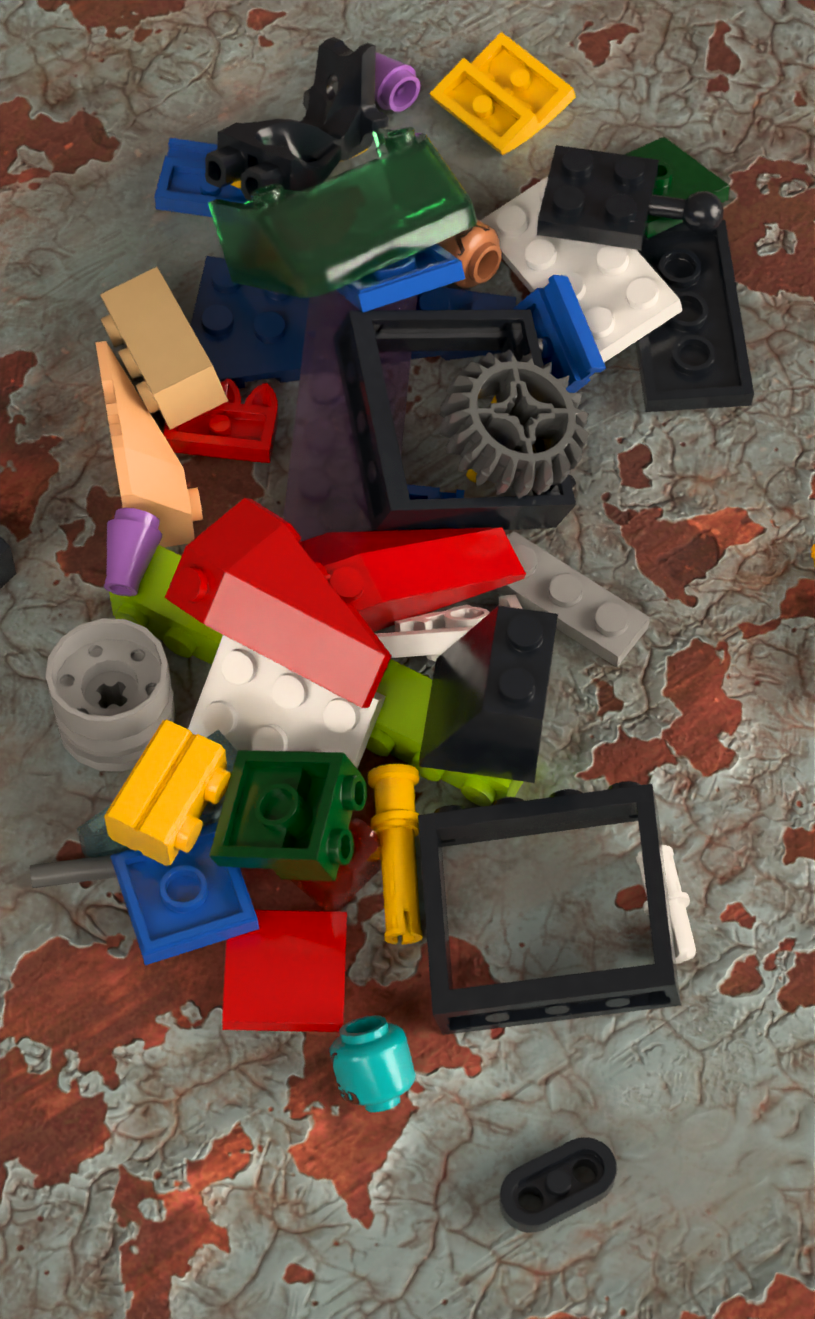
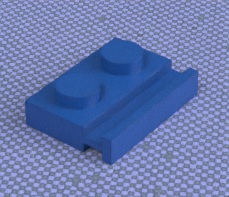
M176 138L169 139L168 154L164 158L154 196L156 209L257 224L261 204L245 199L241 189L230 184L218 188L207 183L205 179V157L207 153L217 150V144Z
M552 275L548 278L549 283L544 288L535 289L512 310H531L537 338L543 341V364L552 362V372L550 374L557 379L569 376L566 390L569 393H576L591 381L590 376L595 372L604 371L606 366L568 276Z

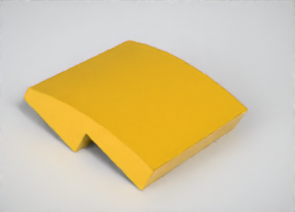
M502 32L471 63L463 58L429 93L435 102L501 155H505L530 139L576 98L573 87Z

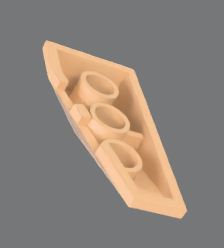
M106 341L95 342L122 508L140 509L155 515L160 520L158 528L162 533L160 546L171 547L189 544L195 539L193 521L203 520L198 487L187 489L183 466Z

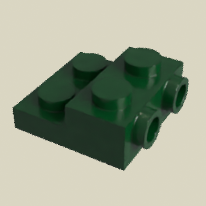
M238 750L209 857L219 867L273 869L281 879L335 881L339 865H347L353 855L354 841L352 833L348 828L352 812L361 811L365 806L367 798L365 779L344 752Z

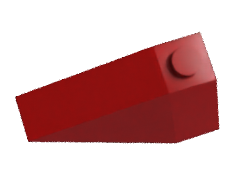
M243 498L186 545L164 597L202 624L361 708L370 707L392 655L354 605H346L328 582L331 575L321 563L312 561L299 544L301 536L292 524L253 499Z
M502 527L328 532L299 542L313 562H319L331 575L328 582L346 605H354L373 632L393 626L397 620L423 615L524 579L526 575Z

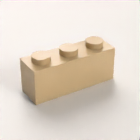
M158 267L100 294L109 315L100 320L114 348L124 343L126 348L118 351V354L131 380L133 381L139 377L143 378L144 381L135 386L150 414L160 410L171 430L228 401L211 361Z

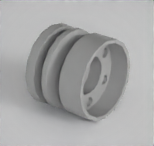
M101 618L78 625L61 637L48 656L45 678L53 704L58 731L64 748L78 762L98 771L122 772L132 769L161 722L166 719L173 723L176 722V707L171 689L168 661L161 642L146 627L126 619Z

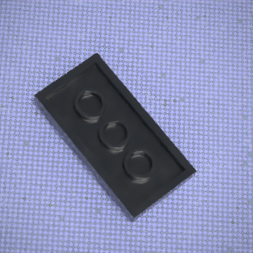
M722 220L715 230L705 234L695 233L688 229L684 222H681L650 238L644 236L642 250L637 251L677 295L682 307L680 313L635 342L645 412L752 406L754 390L726 221Z

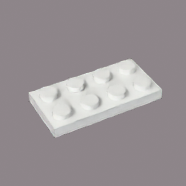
M547 176L480 221L497 232L502 259L531 293L537 288H544L549 283L548 278L552 275L568 276L601 357L606 362L682 311L680 299L635 249L537 235V222L548 180Z

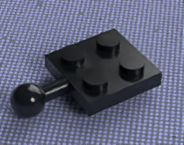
M556 145L539 212L537 235L642 250L649 215L683 220L686 227L691 231L705 234L715 230L720 225L724 210L720 199L707 191L695 192L687 197V199L654 195L659 164L657 159Z

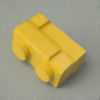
M167 719L163 720L104 815L108 836L113 841L134 851L139 850L143 855L165 866H171L180 850L188 853L200 835L203 821L199 817L208 802L218 804L229 785L231 772L227 771L226 751L222 745L199 734L194 735L190 730Z

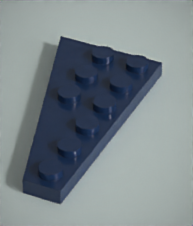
M206 256L190 326L211 361L220 383L226 379H232L238 389L245 388V382L275 378L280 383L340 375L333 336L349 311L360 310L334 288L330 272L272 264L252 266L249 261ZM439 287L370 311L512 310L516 306L517 297ZM500 350L379 352L381 364L390 362L391 368L411 366V359L441 356L448 361L484 356L489 352L491 354H499L501 352Z

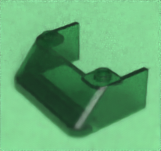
M403 127L395 130L380 128L373 131L378 158L305 190H283L282 184H270L252 191V200L245 203L215 199L208 202L232 282L290 296L308 298L332 292L473 227L477 223V217L472 199L428 136L424 133H416L413 127Z

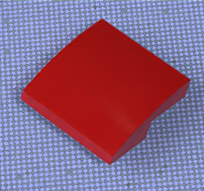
M255 910L259 929L226 940L223 1030L339 1032L344 1025L347 912Z

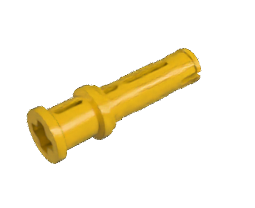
M387 764L373 768L367 775L368 785L374 788L375 815L370 820V828L374 836L380 839L386 931L384 939L387 943L397 944V936L401 935V945L419 942L423 938L420 924L415 837L419 835L418 815L420 814L416 813L414 786L419 783V770L406 764Z

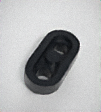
M581 1137L573 1139L511 1171L502 1183L499 1206L504 1219L519 1231L534 1233L545 1230L603 1200L610 1193L615 1182L617 1173L616 1159L608 1146L594 1138ZM578 1167H588L594 1172L596 1178L589 1183H582L574 1177L573 1171ZM533 1194L540 1199L542 1205L537 1210L528 1211L521 1207L519 1199L523 1195Z

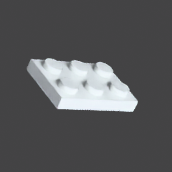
M223 635L188 730L194 735L199 734L221 744L224 749L236 755L238 750L344 752L358 769L386 696L376 692L370 707L361 708Z

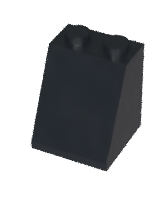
M497 606L436 659L419 767L535 783L558 614Z

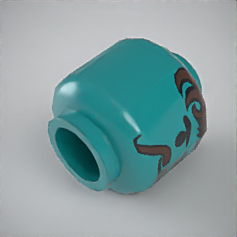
M367 1016L346 1023L339 1030L340 1036L334 1040L329 1048L342 1099L354 1105H364L365 1110L368 1112L386 1111L397 1106L401 1101L400 1096L411 1088L416 1079L404 1030L397 1025L387 1023L386 1018L382 1016Z

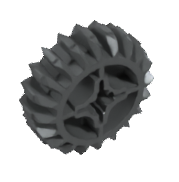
M510 349L502 353L499 359L489 352L481 357L478 363L471 361L470 364L464 366L459 376L450 383L446 390L448 394L440 407L441 411L439 414L444 420L440 424L441 430L439 434L450 438L446 445V454L461 455L459 472L472 469L477 473L476 487L489 480L494 482L497 496L505 493L509 486L512 487L518 499L527 495L531 489L540 495L547 491L552 484L557 486L559 483H562L569 475L570 470L575 469L582 459V449L587 444V437L589 435L584 429L589 413L577 409L581 403V393L567 392L569 376L557 379L550 374L552 372V362L540 368L534 365L531 353L523 356L519 362ZM496 395V403H491L488 408H477V400L486 396ZM540 439H550L549 450L533 453V444H537Z

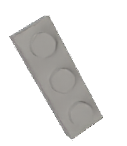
M513 531L509 535L508 540L526 575L522 580L495 590L503 595L515 594L521 606L527 610L558 614L556 629L615 667H618L648 629L650 617Z

